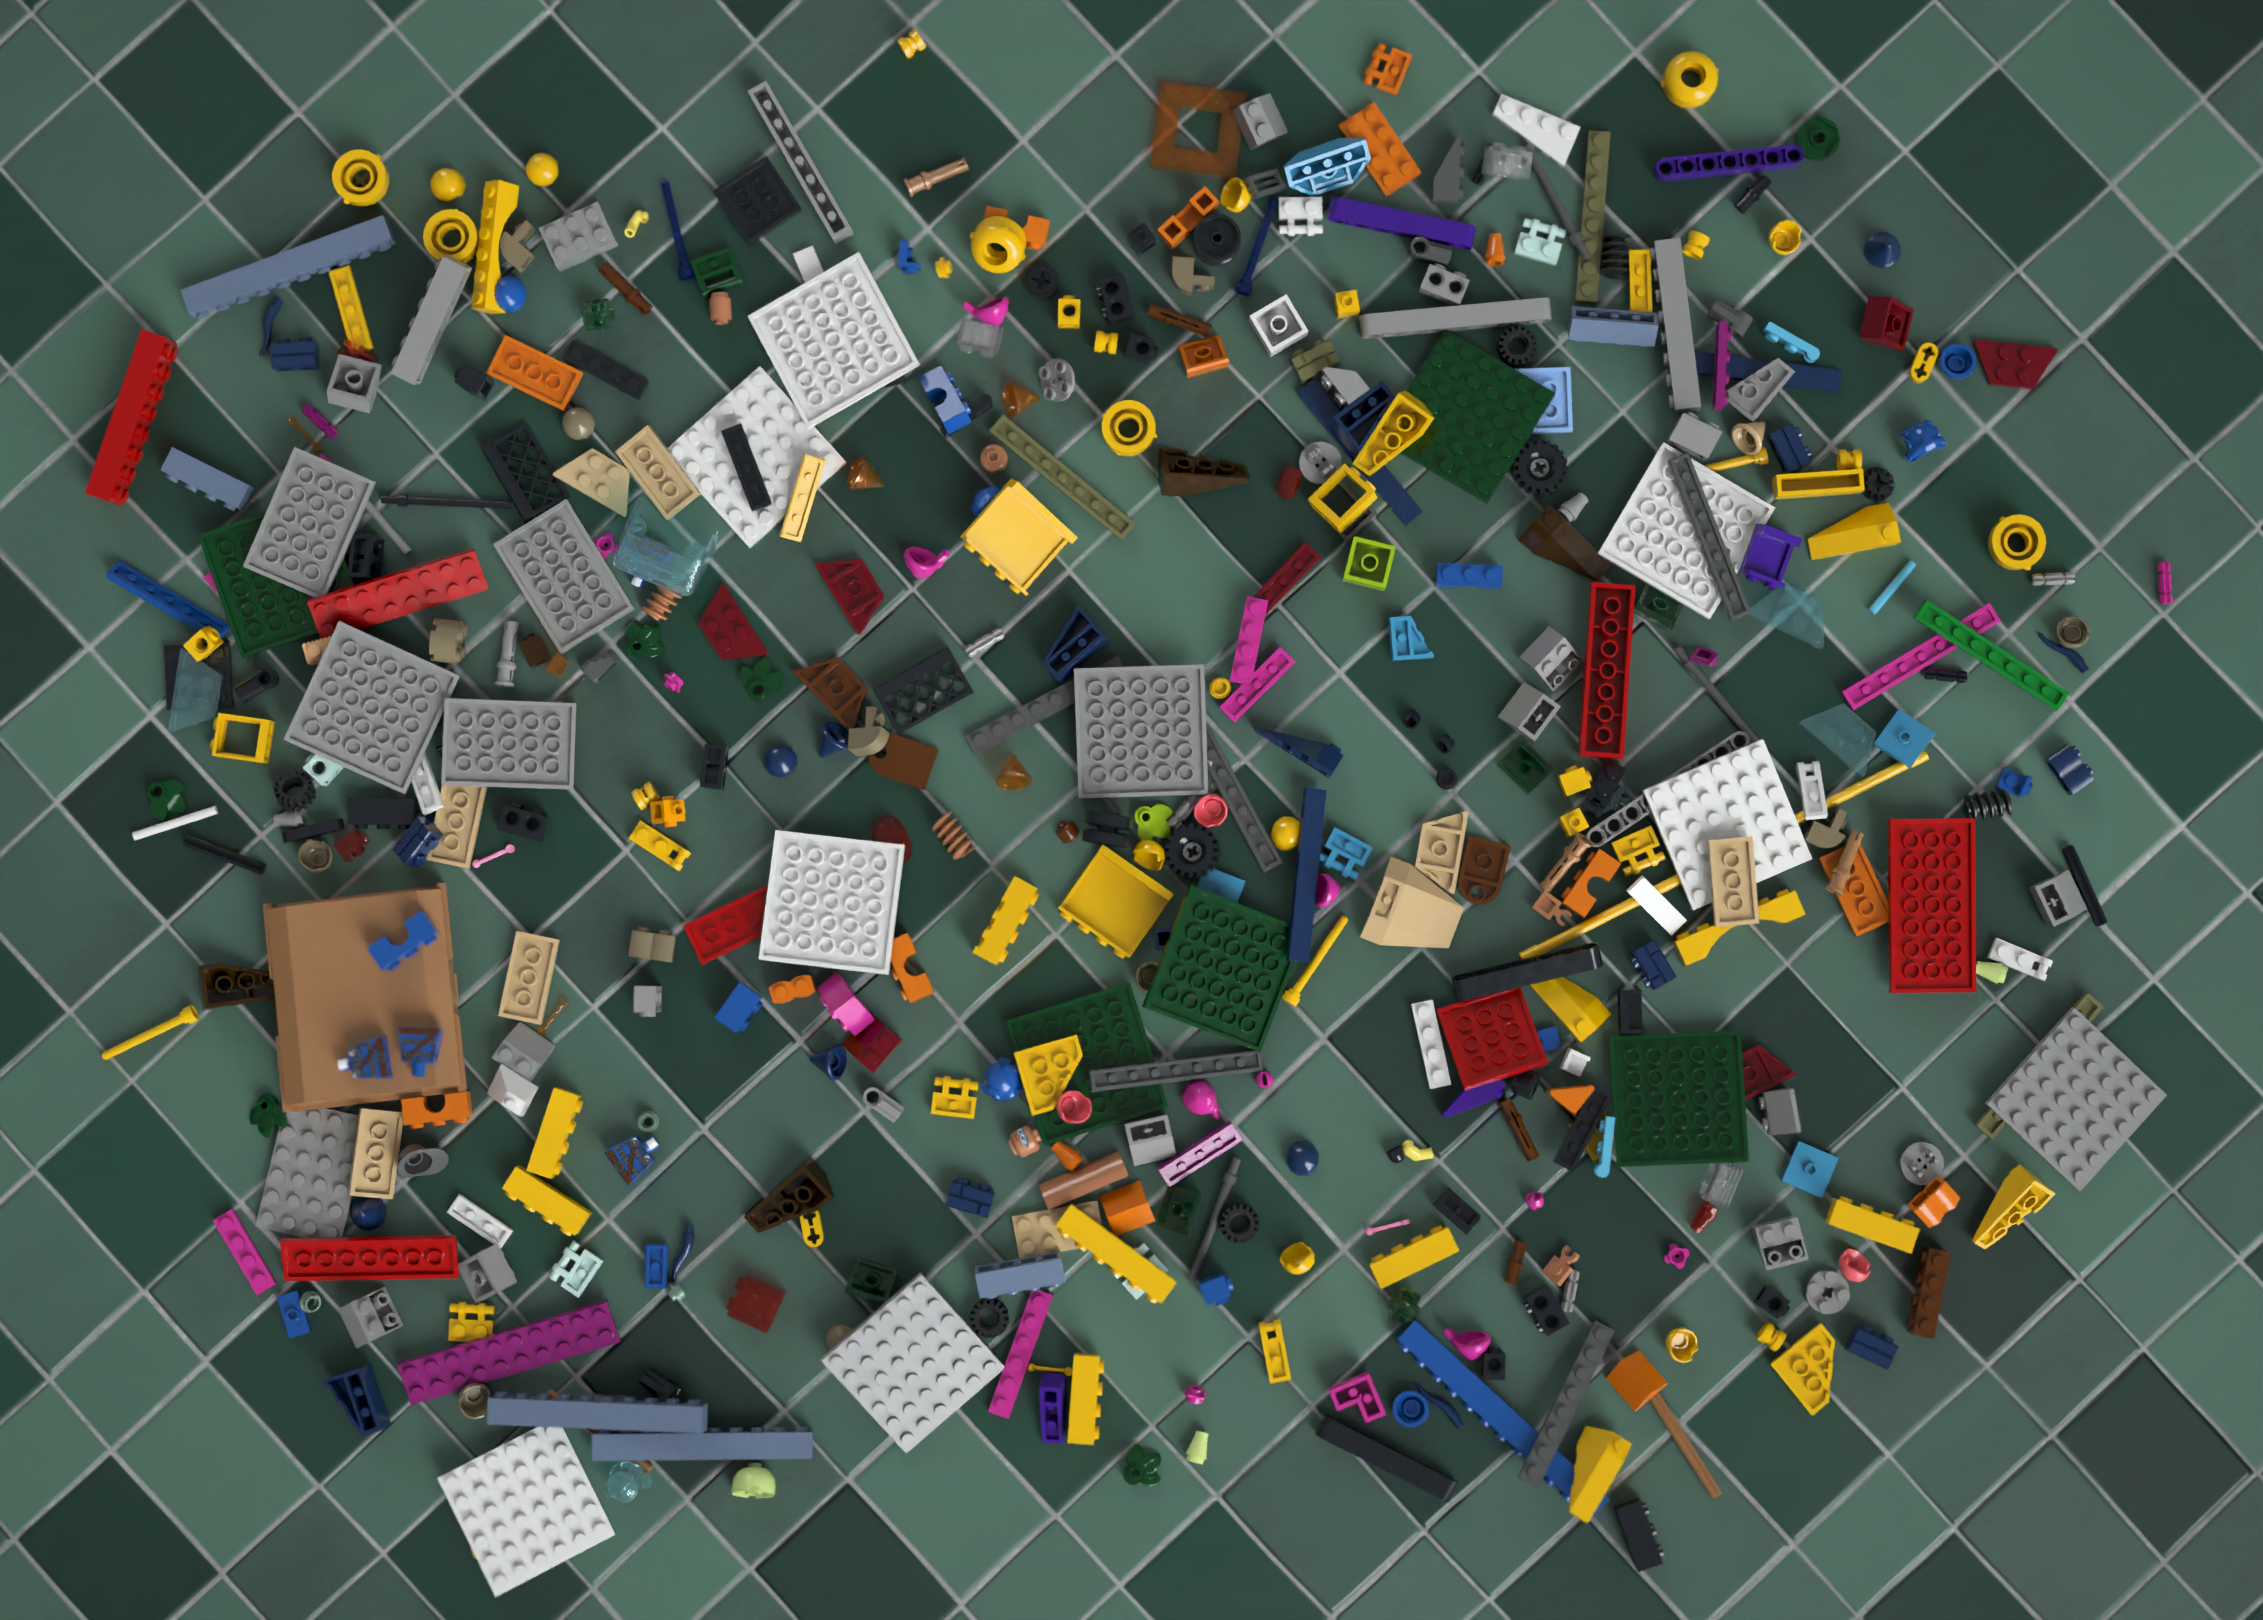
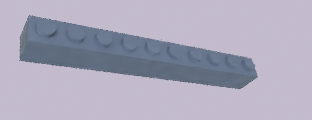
M381 215L181 289V293L189 314L194 318L201 319L209 316V312L215 310L224 311L236 302L238 304L248 302L250 297L255 295H267L274 288H286L291 285L290 282L296 280L305 281L311 278L310 275L317 272L319 274L326 273L331 270V267L336 265H348L355 258H367L371 256V252L377 250L386 251L396 242L388 220Z
M495 1392V1395L488 1398L487 1424L703 1433L707 1430L708 1404L701 1403V1400L697 1399L688 1400V1403H681L680 1399H666V1402H658V1398H645V1401H637L636 1397H624L623 1400H615V1396H602V1399H594L593 1395H581L580 1398H572L571 1394H561L558 1398L551 1397V1394L540 1393L538 1397L530 1396V1393L525 1392L516 1393V1396H508V1392Z
M732 1427L729 1432H721V1428H708V1432L703 1433L633 1432L632 1430H620V1433H611V1430L598 1429V1433L592 1434V1461L813 1458V1431H808V1427H795V1431H787V1427H773V1431H765V1427H752L751 1431H743L742 1427Z

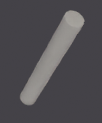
M369 501L365 509L405 555H408L412 549Z

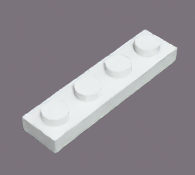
M1433 1000L1413 1003L1411 1008L1429 1089L1451 1085Z

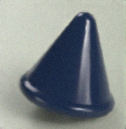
M1880 232L1868 238L1864 246V253L1866 259L1872 265L1886 268L1897 262L1900 257L1901 248L1898 240L1893 235Z
M834 722L823 723L818 752L819 757L824 758L848 749L849 733L842 726Z
M835 1044L826 1050L811 1055L809 1060L825 1073L829 1079L836 1081L844 1074L847 1065V1054L841 1044Z
M358 1196L351 1204V1220L360 1229H376L385 1219V1203L381 1198Z

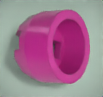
M1261 1071L1256 1076V1083L1261 1088H1268L1273 1083V1076L1268 1071ZM1261 1075H1266L1268 1085L1263 1084Z
M1538 1191L1528 1193L1526 1195L1528 1207L1532 1210L1541 1209L1544 1205L1543 1194Z

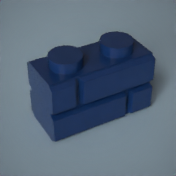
M302 337L299 338L298 342H291L290 339L282 338L277 339V343H271L272 369L275 371L314 370L320 368L319 345L317 342L312 341V338Z
M1793 423L1767 436L1768 442L1784 474H1790L1811 463L1810 458H1812L1810 449L1807 446L1804 447L1801 442L1803 436L1800 429L1794 427Z
M417 816L392 850L405 865L418 868L426 862V857L430 851L438 846L443 833L431 819Z
M1655 939L1630 952L1632 955L1630 961L1635 969L1639 968L1643 974L1641 980L1646 988L1650 987L1652 990H1655L1677 977Z
M958 1177V1181L953 1180L945 1206L988 1218L995 1192L991 1191L992 1187L979 1183V1187L970 1185L971 1180Z
M1862 1325L1861 1328L1855 1326L1846 1343L1845 1350L1888 1370L1898 1350V1346L1893 1344L1895 1339L1884 1334L1878 1337L1873 1334L1874 1329Z

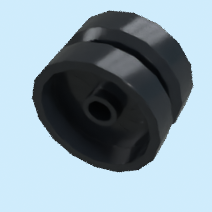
M1212 214L1203 218L1194 231L1193 247L1198 258L1210 266L1220 267L1229 264L1236 258L1240 249L1241 233L1239 227L1232 218L1224 214ZM1218 238L1221 239L1220 242H1215V241L1213 240V239L1217 240Z
M1086 811L1085 822L1088 825L1098 827L1097 829H1084L1082 841L1128 848L1130 837L1117 831L1130 830L1133 818L1108 811Z

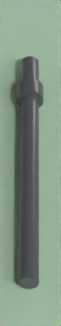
M1525 146L1523 150L1570 234L1569 239L1572 245L1577 247L1583 260L1589 258L1591 255L1583 242L1585 240L1583 235L1577 231L1532 146Z
M1681 645L1678 646L1674 651L1685 663L1683 666L1688 672L1691 671L1740 731L1749 735L1750 743L1758 741L1759 738L1698 667L1699 663L1690 660V656Z
M1233 1157L1227 1173L1225 1172L1222 1179L1224 1181L1188 1276V1280L1192 1282L1197 1280L1231 1186L1235 1185L1236 1173L1241 1159Z

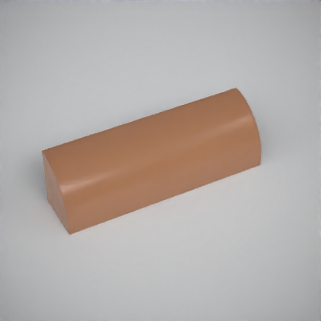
M1116 1151L1076 1168L1074 1171H1069L1039 1184V1187L1049 1210L1125 1178L1129 1174L1120 1152Z

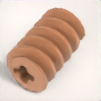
M668 576L669 579L661 578L664 586L656 585L659 593H651L654 601L646 600L649 608L641 607L645 613L657 621L659 619L667 620L664 612H672L669 604L676 606L677 603L674 597L682 598L678 591H687L683 585Z
M950 811L935 822L932 831L940 830L937 838L945 837L942 845L950 844L947 852L955 851L952 858L956 860L970 853L977 845L969 846L973 839H964L968 832H959L963 825H954L957 817L950 819L949 817L952 814V811Z

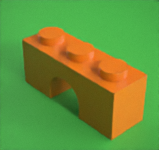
M1204 186L1189 200V203L1176 216L1172 215L1157 229V235L1173 250L1196 229L1198 223L1203 218L1211 215L1219 208V200Z
M987 206L984 219L993 216L1008 218V210ZM1028 216L1027 224L1022 228L1026 236L1028 249L1039 251L1040 248L1045 249L1050 220Z
M1597 849L1596 852L1593 850L1590 852L1585 860L1587 862L1583 870L1580 868L1573 877L1575 880L1571 888L1567 886L1561 895L1563 898L1562 904L1582 918L1587 915L1597 900L1587 891L1588 881L1592 877H1599L1605 882H1609L1621 865L1620 862L1601 849Z
M909 933L893 939L891 962L894 968L891 969L895 980H900L903 986L900 992L904 1000H909L910 1003H913L935 993L927 973L912 976L906 971V960L917 953Z
M470 1091L444 1094L445 1106L440 1112L430 1109L427 1096L401 1099L404 1125H411V1129L422 1128L424 1123L432 1122V1126L446 1125L445 1120H454V1124L467 1122V1118L473 1117Z

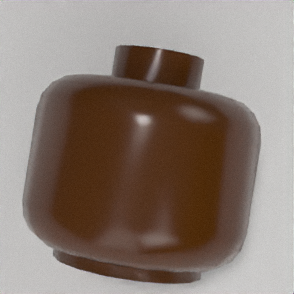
M1063 820L1057 825L1056 835L1063 843H1071L1078 837L1080 830L1072 820H1067L1066 822Z

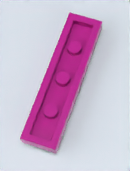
M1247 596L1230 682L1251 686L1268 600Z
M1279 647L1253 673L1251 686L1242 684L1219 709L1235 723L1295 661Z
M231 1209L214 1219V1224L256 1295L277 1284L235 1210Z

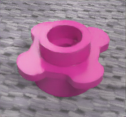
M606 533L605 536L594 540V544L603 558L619 550V545L615 544L613 540L614 535L611 533Z
M671 672L669 675L667 673L664 674V685L670 691L679 693L683 685L681 678L674 672Z
M1672 1243L1669 1245L1670 1250L1668 1254L1664 1256V1261L1668 1264L1672 1263L1678 1269L1684 1267V1262L1690 1254L1689 1250L1686 1248L1682 1249L1676 1243Z
M1196 1385L1185 1387V1391H1187L1184 1393L1186 1401L1193 1404H1201L1206 1398V1391Z

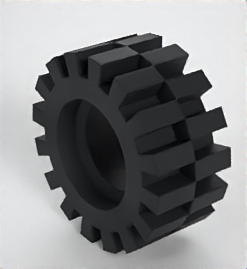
M1520 325L1517 327L1512 326L1506 329L1500 336L1497 343V351H1499V357H1502L1505 364L1507 362L1509 366L1516 365V367L1527 364L1534 357L1537 349L1536 337L1534 338L1532 331H1528L1529 328H1522ZM1514 338L1523 340L1525 351L1521 354H1514L1509 349V342Z
M293 770V774H290L289 771L285 772V777L280 775V781L276 780V786L273 787L280 807L282 806L284 810L289 809L290 812H293L294 808H296L297 812L301 811L300 807H303L304 810L307 809V803L311 805L313 803L312 799L316 798V789L307 773L304 774L303 771H300L298 774L297 770ZM291 788H303L302 791L296 795H287V792Z
M1235 1203L1223 1211L1220 1217V1228L1223 1235L1229 1241L1239 1244L1246 1243L1257 1234L1259 1219L1253 1208L1247 1204ZM1243 1215L1247 1218L1248 1226L1244 1231L1237 1232L1233 1230L1231 1220L1234 1216Z
M998 1299L980 1300L974 1305L969 1316L972 1330L978 1336L986 1339L1000 1336L1007 1328L1009 1321L1008 1310ZM993 1310L997 1314L998 1321L994 1326L988 1327L981 1322V1314L984 1311Z

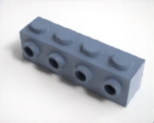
M1571 306L1568 339L1577 342L1590 341L1655 347L1659 326L1658 313Z
M173 447L160 469L167 473L165 478L175 483L181 480L186 483L185 488L195 493L199 489L205 492L204 497L214 502L219 499L224 502V507L235 511L236 508L243 511L254 490L252 486Z
M1061 1251L975 1266L979 1297L985 1299H993L1001 1294L1015 1295L1023 1290L1036 1291L1040 1287L1045 1286L1058 1287L1062 1283H1066Z

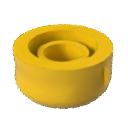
M1696 51L1683 52L1675 56L1667 65L1661 87H1663L1667 98L1675 105L1682 108H1696L1707 102L1713 95L1718 84L1719 70L1705 54ZM1690 70L1696 72L1700 78V84L1697 87L1686 86L1681 80V74Z
M362 149L352 150L342 155L335 163L332 181L334 188L344 199L345 204L370 206L385 196L389 186V173L379 154L375 155ZM359 171H369V183L362 188L355 187L353 185L354 176Z
M458 209L442 210L434 214L426 223L423 232L424 245L430 255L437 261L443 256H451L463 263H467L478 251L479 230L470 217L458 211ZM453 229L460 231L461 241L457 246H444L443 238L448 231Z
M1003 216L988 217L978 224L974 232L970 233L973 259L981 268L988 272L1000 274L1009 272L1021 260L1026 258L1024 253L1027 245L1025 233L1015 221ZM989 243H998L1006 250L1001 252L995 251Z
M1124 400L1117 402L1106 413L1102 414V435L1104 441L1117 455H1138L1151 445L1154 438H1157L1153 414L1144 404L1138 401ZM1132 419L1137 422L1139 432L1136 436L1125 438L1119 433L1118 427L1123 420Z
M2021 514L2006 518L2002 516L1999 522L1992 528L1988 539V549L1991 557L2001 567L2009 570H2030L2031 566L2042 557L2046 548V535L2041 525L2035 519ZM2012 533H2017L2024 539L2025 548L2020 553L2014 552L2008 547V537Z

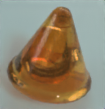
M1013 381L1008 382L1004 387L1003 406L1006 414L1011 418L1016 417L1019 413L1040 400L1039 395L1017 385Z
M863 456L859 457L850 469L847 478L848 489L853 491L855 489L883 487L884 481L868 463L867 459Z
M1010 754L1000 775L996 779V785L1005 791L1023 790L1032 783V777L1027 773L1016 755Z

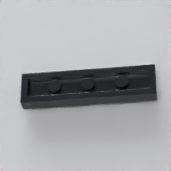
M572 340L562 358L637 400H640L649 383L643 377Z
M740 423L722 430L721 433L751 511L754 512L773 505L742 424Z
M1592 1085L1594 1086V1091L1581 1106L1553 1160L1554 1163L1571 1172H1574L1613 1094L1596 1085Z

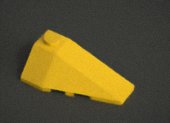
M1406 390L1399 392L1352 464L1368 476H1371L1419 439L1435 417L1423 402Z
M1888 502L1867 506L1808 538L1807 542L1811 560L1894 546L1900 543L1901 539L1896 517Z
M1564 977L1530 985L1577 1042L1585 1040L1611 1015L1596 996Z
M2019 1164L2004 1179L1972 1241L1983 1249L1988 1248L2006 1235L2007 1229L2014 1224L2020 1225L2024 1222L2022 1218L2031 1211L2034 1214L2038 1212L2055 1193L2031 1171Z
M1591 1426L1584 1427L1576 1444V1464L1573 1467V1472H1575L1574 1482L1571 1486L1568 1512L1585 1523L1590 1521L1621 1468L1632 1445L1630 1442L1611 1431Z

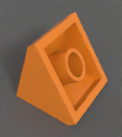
M1220 334L1178 346L1187 378L1229 366V359Z
M1579 1085L1545 1089V1093L1569 1113L1575 1114L1594 1091V1086Z
M1140 1180L1099 1196L1108 1222L1116 1236L1155 1221Z
M1639 1350L1622 1359L1606 1378L1634 1412L1668 1384Z

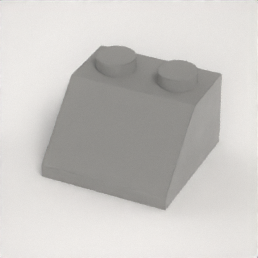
M1270 93L1248 101L1232 111L1250 150L1288 133Z
M339 354L327 388L328 403L371 413L377 394L382 366Z
M520 1021L503 1040L492 1058L529 1082H532L556 1045Z
M1785 1087L1761 1092V1097H1758L1760 1110H1764L1765 1118L1762 1119L1764 1131H1767L1768 1135L1771 1136L1801 1132L1794 1089Z
M498 1244L475 1254L459 1264L460 1274L476 1304L517 1282L514 1272L509 1267L504 1253Z

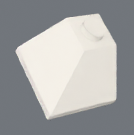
M501 1064L487 1094L508 1110L524 1117L538 1087Z

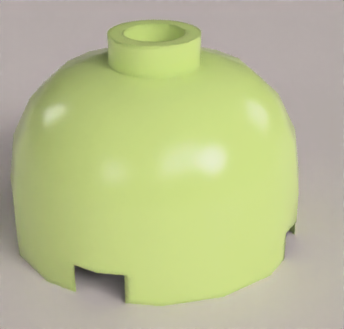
M749 1463L748 1467L736 1472L732 1482V1495L748 1498V1496H756V1498L774 1497L776 1491L774 1476L768 1469L761 1468V1463Z

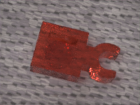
M349 339L343 342L349 350L345 351L340 348L337 351L338 354L376 363L379 358L362 345L356 349L353 342Z

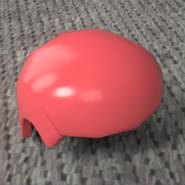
M1208 794L1201 797L1194 807V817L1197 823L1205 828L1220 825L1226 819L1228 813V806L1225 800L1216 794Z
M1075 1090L1064 1092L1059 1096L1056 1104L1059 1117L1071 1124L1083 1123L1089 1118L1092 1111L1090 1099L1085 1097L1080 1091Z
M1852 1248L1846 1249L1838 1260L1839 1270L1850 1281L1861 1282L1871 1273L1870 1270L1868 1271L1870 1262L1861 1253Z

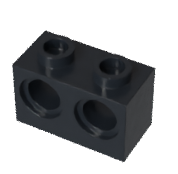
M1124 273L1099 279V286H1096L1098 299L1103 298L1104 307H1101L1103 319H1108L1109 325L1134 319ZM1108 285H1115L1118 290L1114 294H1109L1106 292V287ZM1119 305L1123 308V312L1115 315L1111 312V308Z
M464 363L463 367L460 366L454 376L456 378L454 382L459 387L483 401L486 400L495 384L488 375Z
M354 534L351 540L347 577L360 582L380 577L385 540L371 534Z
M705 744L699 787L724 791L729 747Z
M511 802L510 806H503L497 830L539 842L543 841L549 817L543 816L545 811L532 808L531 812L523 810V805ZM515 812L518 815V821L512 825L509 823L508 818L511 813ZM536 818L539 821V827L536 830H531L529 822Z
M1547 1284L1524 1296L1526 1302L1523 1305L1528 1314L1533 1313L1537 1319L1534 1324L1540 1334L1544 1332L1548 1337L1570 1324ZM1538 1296L1545 1298V1303L1542 1307H1535L1534 1300ZM1549 1315H1554L1556 1318L1553 1326H1546L1545 1319Z

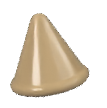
M1760 421L1736 424L1731 431L1732 441L1735 446L1748 455L1759 453L1762 448L1766 423Z

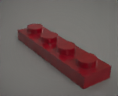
M1306 542L1253 596V598L1268 600L1266 615L1321 558Z

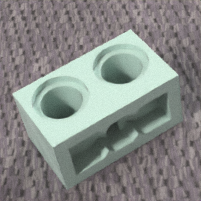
M314 753L305 760L306 765L303 767L319 784L326 787L344 768ZM323 762L325 770L318 774L316 766L318 763Z

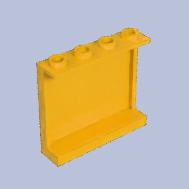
M1012 478L960 536L965 541L964 547L971 553L976 551L980 555L978 559L985 566L991 565L996 569L993 573L1002 581L1006 579L1011 583L1008 587L1017 595L1021 592L1026 596L1028 593L1025 590L1066 543L1073 544L1078 538L1018 481Z
M1102 845L1058 909L1061 910L1060 916L1069 922L1072 919L1079 923L1077 927L1086 934L1091 931L1097 935L1096 941L1105 947L1107 944L1115 948L1113 953L1124 959L1125 956L1131 957L1174 894L1115 852Z

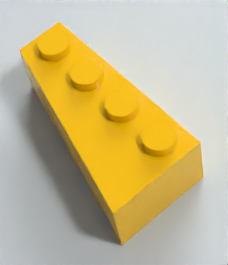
M1014 876L1000 902L1001 904L995 910L989 926L984 930L978 947L976 946L972 953L995 965H998L999 962L1003 963L1009 953L1006 951L1009 942L1013 944L1019 934L1016 931L1019 923L1024 925L1029 915L1026 910L1030 904L1034 906L1040 895L1036 893L1038 888Z

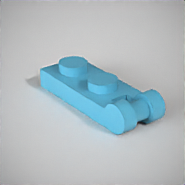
M1770 321L1762 331L1766 335V339L1773 343L1779 342L1785 345L1784 349L1793 354L1799 353L1808 364L1813 363L1820 356L1819 349Z
M1603 1116V1120L1599 1121L1598 1132L1602 1133L1601 1142H1597L1596 1155H1599V1164L1595 1165L1594 1173L1601 1178L1607 1177L1610 1171L1615 1117Z

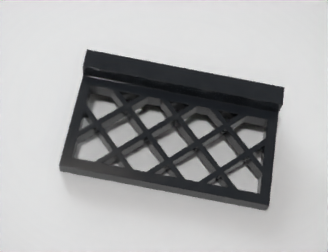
M527 423L490 443L488 441L481 445L482 452L525 524L533 520L532 518L570 498L562 481L553 476L555 470ZM524 430L529 435L527 445L515 442L517 434ZM502 442L511 444L509 455L499 453L496 445ZM514 445L526 448L524 459L511 456ZM529 449L539 452L540 459L538 463L526 460ZM510 459L522 462L520 473L509 470ZM525 463L537 466L534 477L522 474ZM540 468L550 471L551 477L549 481L537 478ZM521 478L533 481L530 492L521 490L519 487ZM536 482L548 485L545 496L533 493ZM550 487L560 488L563 496L557 499L548 497ZM532 496L544 499L542 507L535 511L530 505Z
M948 647L873 688L876 697L898 735L974 693ZM950 661L955 667L953 677L941 674L943 665ZM939 668L938 673L933 672L935 669ZM957 672L961 679L955 678ZM928 673L937 675L934 688L922 685L923 678ZM940 676L952 680L949 692L937 689ZM919 678H921V679H920V683H915V682H914V681L918 680ZM954 681L964 683L967 691L960 695L951 693ZM909 684L918 686L915 698L903 695L905 686ZM921 687L933 690L930 702L918 699ZM902 689L901 694L895 693L896 691ZM936 691L948 694L946 703L943 705L933 703ZM889 695L900 697L897 709L888 707L884 698ZM950 695L956 696L955 698L949 701ZM902 698L914 701L911 713L899 710ZM917 702L929 705L927 714L923 716L914 714ZM931 706L937 707L936 709L930 711ZM890 710L895 711V716H894V717H893L892 713L890 712ZM898 712L910 715L908 724L902 728L896 722ZM913 716L918 718V719L914 720L913 722H911Z

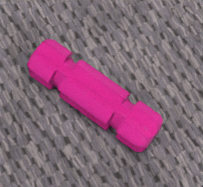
M2160 562L2157 564V570L2160 572L2158 575L2159 592H2161L2159 601L2160 604H2171L2173 597L2170 594V591H2172L2171 574H2169V571H2171L2170 562Z

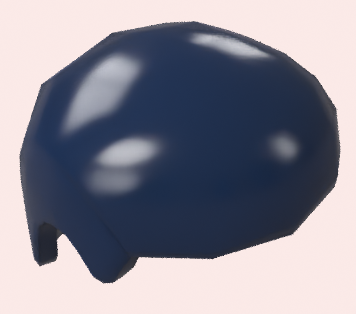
M773 746L766 751L763 757L764 768L771 776L787 777L795 771L797 755L788 746Z
M1297 1141L1288 1148L1286 1164L1292 1173L1298 1176H1307L1316 1170L1319 1162V1153L1314 1144L1308 1141Z

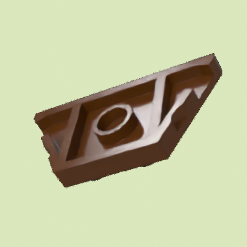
M839 657L793 671L848 731L855 727L868 688Z

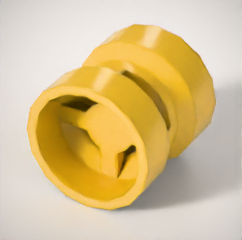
M915 29L909 32V38L901 37L897 40L907 59L914 56L916 49L922 51L926 48L922 38Z
M1690 231L1687 237L1688 243L1683 246L1682 253L1700 260L1704 254L1703 248L1708 245L1710 238L1703 233Z
M1097 330L1094 352L1101 353L1102 351H1107L1109 354L1116 355L1118 333L1105 334L1104 331Z
M1839 449L1836 457L1837 470L1861 469V450L1854 449L1851 452H1847L1845 449Z
M650 781L645 783L641 789L636 788L631 791L636 804L641 810L647 808L650 802L660 800L655 787Z
M1767 1321L1758 1332L1756 1339L1761 1343L1768 1344V1347L1775 1352L1783 1344L1787 1334L1782 1330H1776L1774 1325Z

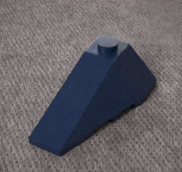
M1260 727L1256 731L1257 734L1327 778H1330L1343 757V754L1340 753L1341 749L1332 743L1328 746L1325 743Z

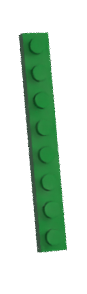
M1924 600L1913 617L2054 711L2059 710L2068 696L2069 692L1930 601Z

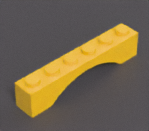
M501 180L485 181L471 309L489 314L505 313L502 308H499L497 301H495L494 290L497 281L502 278L498 260L500 236L505 222L517 207L518 185Z
M1788 888L1777 892V897L1769 900L1766 897L1758 901L1759 919L1787 923L1806 915L1796 891L1789 892ZM1705 923L1696 927L1697 932L1689 934L1687 931L1677 935L1678 940L1674 941L1673 945L1682 965L1687 966L1705 958L1718 938L1735 926L1714 927V924L1709 926V923Z

